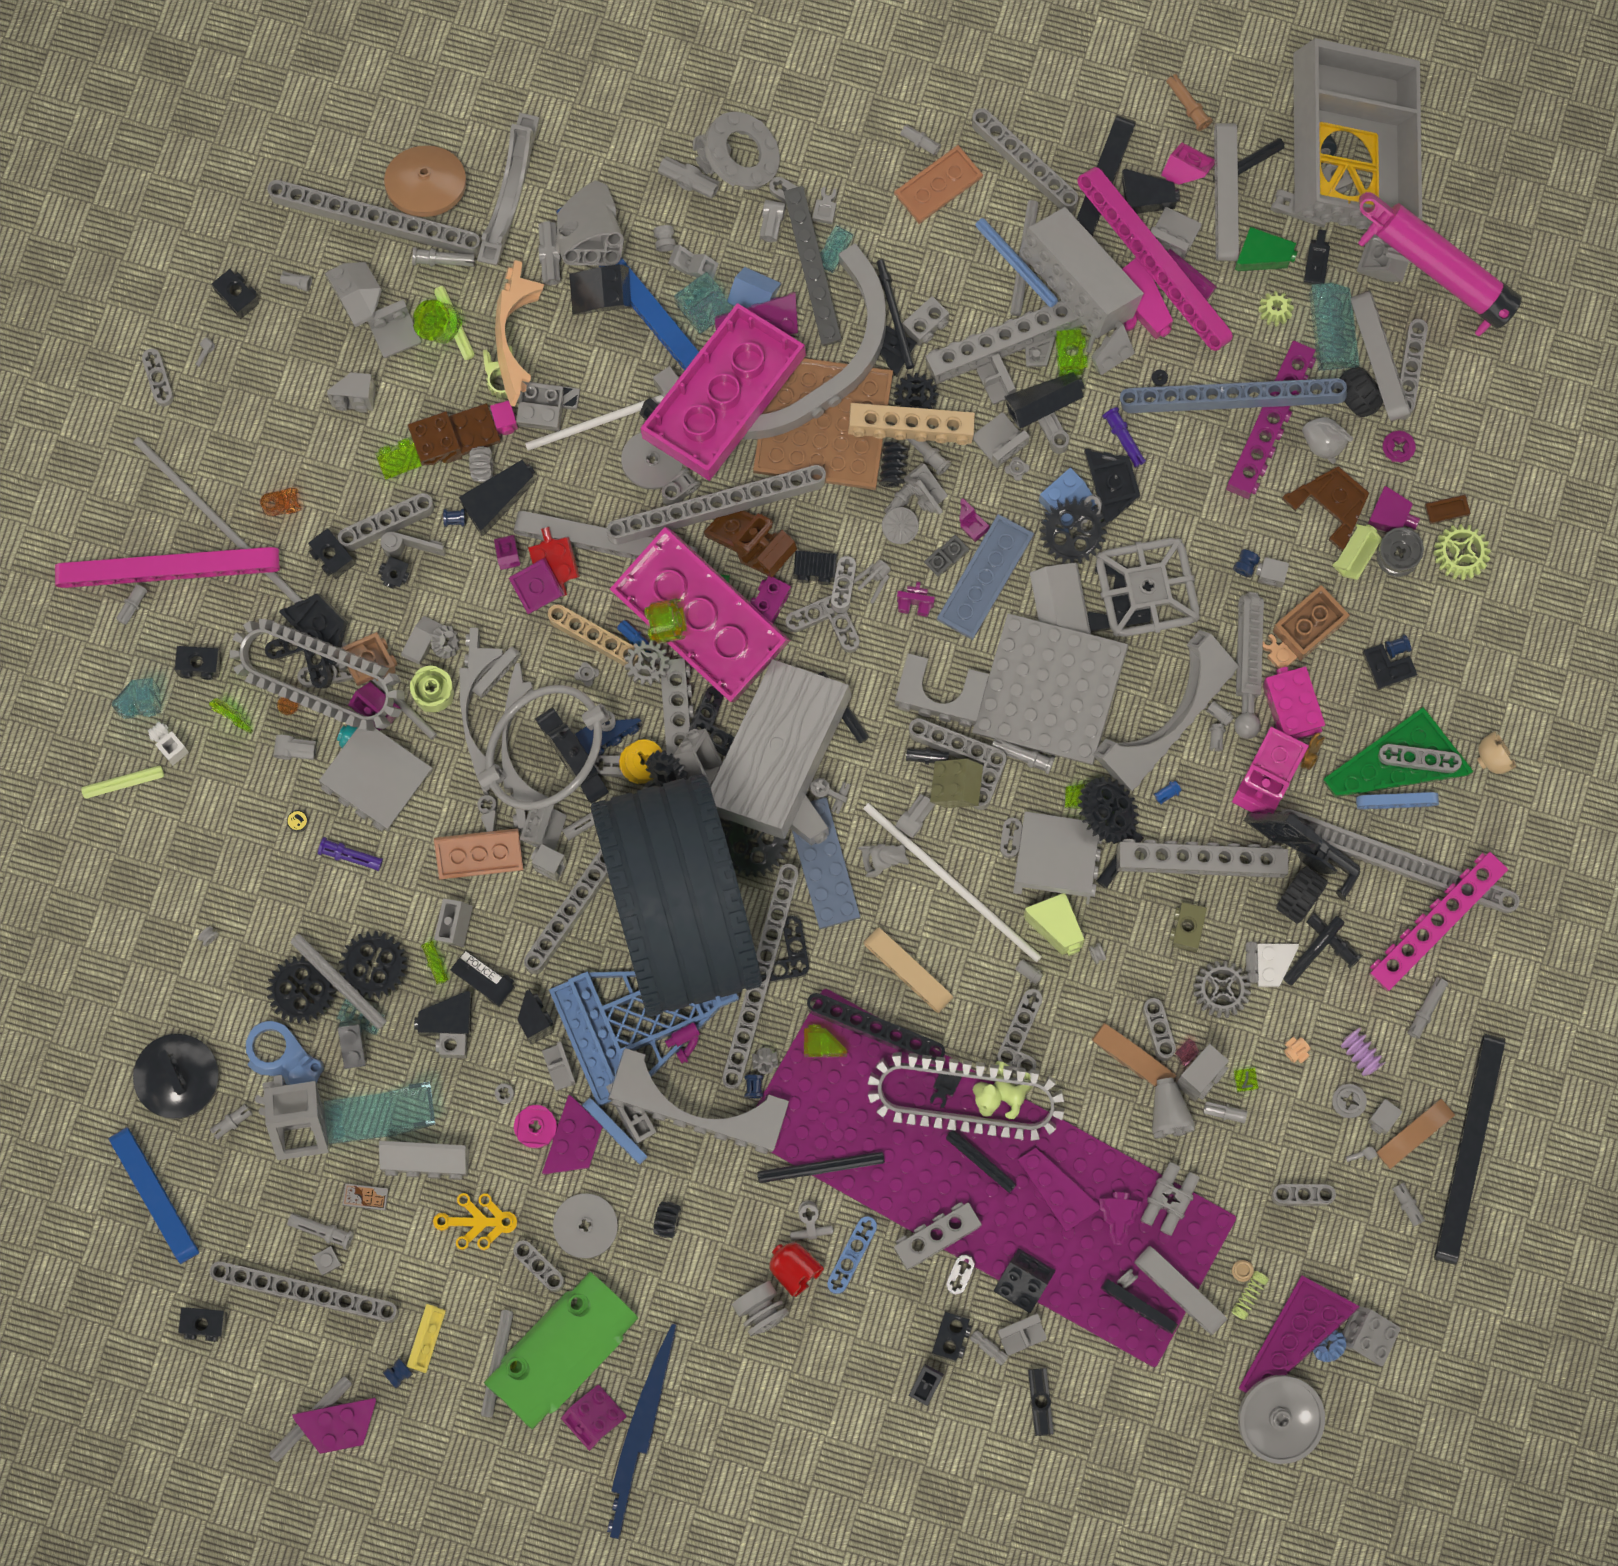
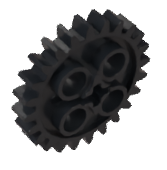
M1066 497L1064 500L1065 504L1057 501V508L1050 505L1052 512H1044L1047 520L1041 519V523L1045 527L1039 528V531L1045 534L1041 535L1040 539L1043 541L1047 540L1043 547H1050L1048 550L1049 555L1055 552V560L1061 556L1062 563H1065L1067 559H1070V563H1074V559H1077L1079 564H1082L1083 557L1090 561V553L1097 556L1095 549L1102 550L1099 542H1106V539L1101 535L1107 534V530L1102 529L1107 524L1106 521H1100L1104 516L1103 513L1097 514L1099 511L1098 507L1091 509V501L1085 505L1084 498L1078 503L1076 497H1073L1072 502H1069ZM1062 515H1072V519L1069 522L1061 521ZM1083 520L1092 521L1089 528L1081 527ZM1058 524L1067 529L1056 528L1055 526ZM1073 527H1076L1078 532H1074L1071 535L1068 529L1072 530ZM1059 533H1063L1066 536L1062 542L1055 541V536ZM1080 533H1086V534L1089 533V534H1091V536H1090V537H1086L1085 535L1080 534ZM1078 539L1085 540V545L1081 548H1077L1074 545Z
M1104 776L1095 778L1085 784V788L1081 789L1082 795L1078 797L1082 801L1078 804V807L1083 809L1079 815L1085 816L1082 822L1089 824L1087 830H1093L1092 836L1099 835V841L1105 839L1107 844L1113 842V844L1123 842L1124 839L1131 837L1132 832L1136 831L1135 825L1139 823L1134 818L1138 817L1139 814L1134 812V809L1138 808V806L1132 804L1135 798H1129L1130 790L1125 792L1124 785L1118 786L1117 779L1112 782L1111 777L1105 779Z
M728 820L731 827H724L728 832L725 835V839L733 862V868L739 867L738 874L745 870L746 877H749L751 872H753L754 877H758L760 871L763 876H766V869L773 873V865L781 866L778 859L785 860L782 852H788V849L784 848L783 844L789 843L788 840L774 836L773 842L767 845L763 839L767 833L762 832L757 839L759 846H754L749 859L745 860L752 847L750 840L757 838L759 830L755 829L753 834L748 835L745 832L746 826ZM738 842L745 844V851L741 854L735 850ZM761 851L764 855V860L761 863H756L754 855L756 852Z
M367 931L365 938L358 934V941L351 939L353 945H345L348 952L341 953L345 960L339 961V964L344 966L339 972L346 974L343 978L349 981L348 983L357 992L361 991L360 995L363 998L368 994L369 999L372 1000L374 994H376L380 1000L381 993H385L389 997L388 990L391 989L396 992L395 985H403L399 979L407 977L402 971L408 970V966L403 964L408 961V958L401 957L406 951L404 949L398 950L401 943L393 944L395 940L393 936L387 940L386 932L381 937H379L378 931H375L374 936H371L369 931ZM365 948H372L373 952L370 956L365 957L362 955ZM378 948H381V952L378 954V957L376 959ZM391 954L393 956L392 961L387 964L383 963V956ZM376 960L378 967H373L371 973V967L369 966V964H374ZM359 967H364V975L360 977L355 976V970ZM371 973V979L369 983H366V979L369 977V974ZM378 974L385 975V980L382 983L374 981Z
M303 955L300 961L293 956L292 963L285 959L286 966L283 967L278 964L280 971H272L275 979H268L273 984V986L266 988L272 992L267 998L274 1000L270 1006L272 1008L277 1007L275 1010L277 1015L283 1012L281 1016L283 1020L289 1016L291 1024L295 1019H297L299 1025L302 1024L303 1019L310 1024L311 1017L318 1021L317 1014L320 1013L325 1016L326 1014L323 1009H331L328 1002L335 1001L330 995L337 993L336 989L331 988L333 985L309 961H306ZM300 971H307L308 975L304 980L297 979ZM289 976H292L304 988L307 994L315 1001L314 1004H311L299 992L296 986L288 979ZM291 985V992L289 994H282L283 986ZM315 986L322 987V991L318 995H312L311 993ZM298 1001H306V1005L303 1009H296V1003Z

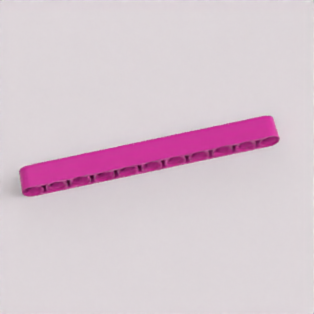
M1093 167L1081 174L1077 180L1080 189L1211 350L1217 351L1231 342L1233 337L1231 330L1106 175L1097 167Z
M265 547L58 563L55 565V586L59 588L277 572L280 570L279 549Z

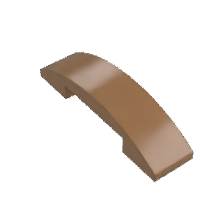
M1440 1099L1377 1151V1155L1391 1169L1453 1118L1455 1114Z

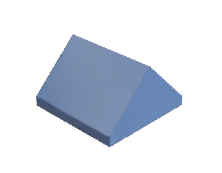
M744 267L734 279L727 303L732 306L738 303L748 308L757 303L761 304L770 301V299L775 298L781 283Z

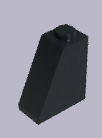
M1128 169L1122 170L1121 179L1124 199L1136 214L1163 211L1165 207L1170 209L1176 208V203L1180 201L1179 190L1175 189L1174 182Z
M465 991L418 1011V1017L414 1019V1030H418L420 1036H440V1033L466 1034L467 1037H471V991Z

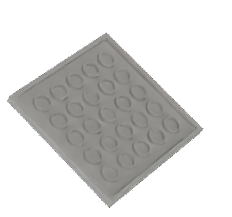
M1007 614L977 722L974 724L972 733L991 739L996 737L999 740L1017 746L1094 765L1096 758L1092 754L1097 750L1101 742L1129 647L1128 644Z

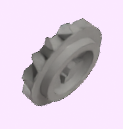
M439 626L431 635V647L434 653L443 659L455 656L456 651L460 649L458 646L460 639L457 638L458 632L454 631L452 626ZM445 638H449L448 645L443 646L446 641Z
M1353 1084L1340 1086L1334 1092L1332 1098V1105L1336 1113L1343 1118H1355L1361 1115L1367 1104L1364 1091ZM1353 1093L1352 1101L1355 1102V1105L1351 1104L1346 1109V1102L1343 1101V1098L1347 1099Z

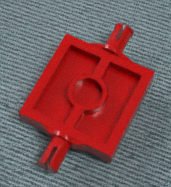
M549 527L542 528L544 541L538 545L528 547L532 564L545 558L565 594L563 596H566L567 592L564 583L570 579L580 577L569 537L552 539Z

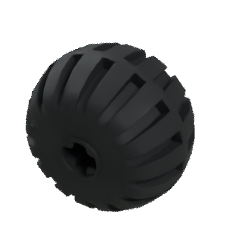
M1361 367L1351 368L1339 377V379L1344 380L1347 386V398L1344 402L1355 415L1367 417L1376 413L1381 408L1383 399L1378 384L1365 369ZM1336 389L1338 393L1342 392L1341 389Z

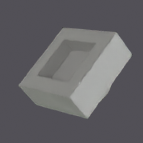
M331 1246L312 1256L322 1276L342 1266Z

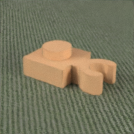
M1270 634L1268 636V639L1272 642L1271 645H1266L1263 642L1262 649L1270 652L1267 658L1278 669L1288 667L1297 659V656L1284 642L1279 646L1277 645L1274 635Z

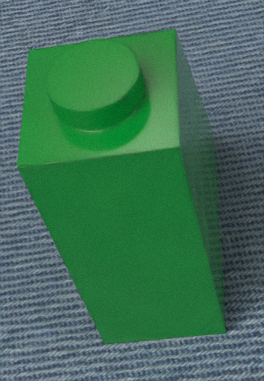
M1250 227L1235 270L1239 272L1286 269L1289 263H1294L1298 253L1295 250L1296 243Z

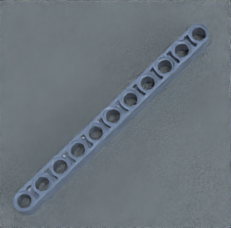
M1333 378L1128 388L1121 392L1120 402L1122 409L1126 413L1339 404L1347 398V386L1344 380ZM1337 388L1342 390V392L1338 394L1332 391ZM1316 389L1322 391L1317 395L1312 393ZM1295 390L1301 392L1299 395L1296 396L1291 394V392ZM1274 391L1280 393L1278 396L1275 397L1270 395V393ZM1253 392L1259 394L1254 398L1249 396ZM1233 393L1238 395L1236 398L1228 397L1230 394ZM1212 394L1217 395L1215 399L1207 398L1209 395ZM1194 395L1196 399L1188 400L1187 397ZM1170 396H1173V397L1176 398V399L1173 400V401H1167V400H1166V399H1167L1168 397H1170ZM1149 397L1155 398L1153 402L1145 401ZM1129 398L1134 399L1132 403L1125 402Z

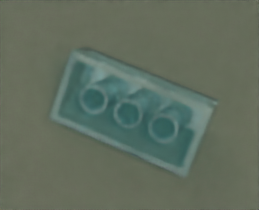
M1334 283L1312 285L1309 298L1318 371L1359 367L1350 288Z

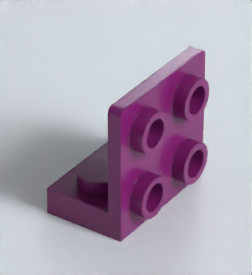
M597 1385L574 1403L561 1417V1420L590 1451L606 1434L625 1420L627 1416L602 1387Z

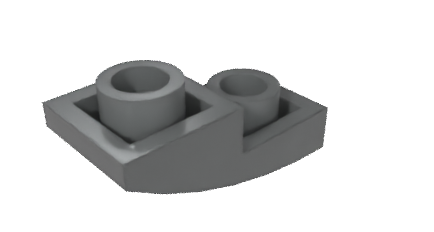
M954 535L941 548H938L924 563L939 577L966 555L970 549L957 535Z

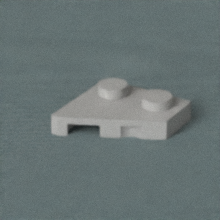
M1120 321L1115 324L1117 328L1110 337L1106 336L1101 346L1091 356L1095 368L1100 375H1103L1135 354L1124 324Z

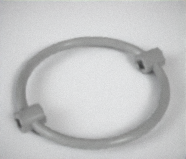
M566 685L545 686L524 695L503 714L496 724L487 746L486 770L479 773L477 776L478 782L486 791L491 788L495 795L505 804L521 810H538L560 802L574 792L592 770L601 747L602 724L610 719L608 711L601 703L595 706L594 702L584 692ZM554 693H563L576 697L588 709L582 715L584 723L590 730L594 729L591 751L579 774L563 790L543 800L526 802L516 800L507 795L499 786V783L504 781L505 775L500 766L494 765L495 748L506 724L518 710L538 697Z

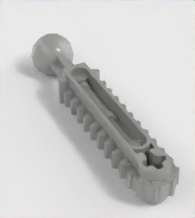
M1254 592L1242 595L1238 602L1237 665L1239 667L1236 671V696L1242 697V714L1235 720L1234 728L1238 736L1244 739L1254 738L1261 728L1260 720L1254 715V700L1261 695L1264 600L1258 596V593Z

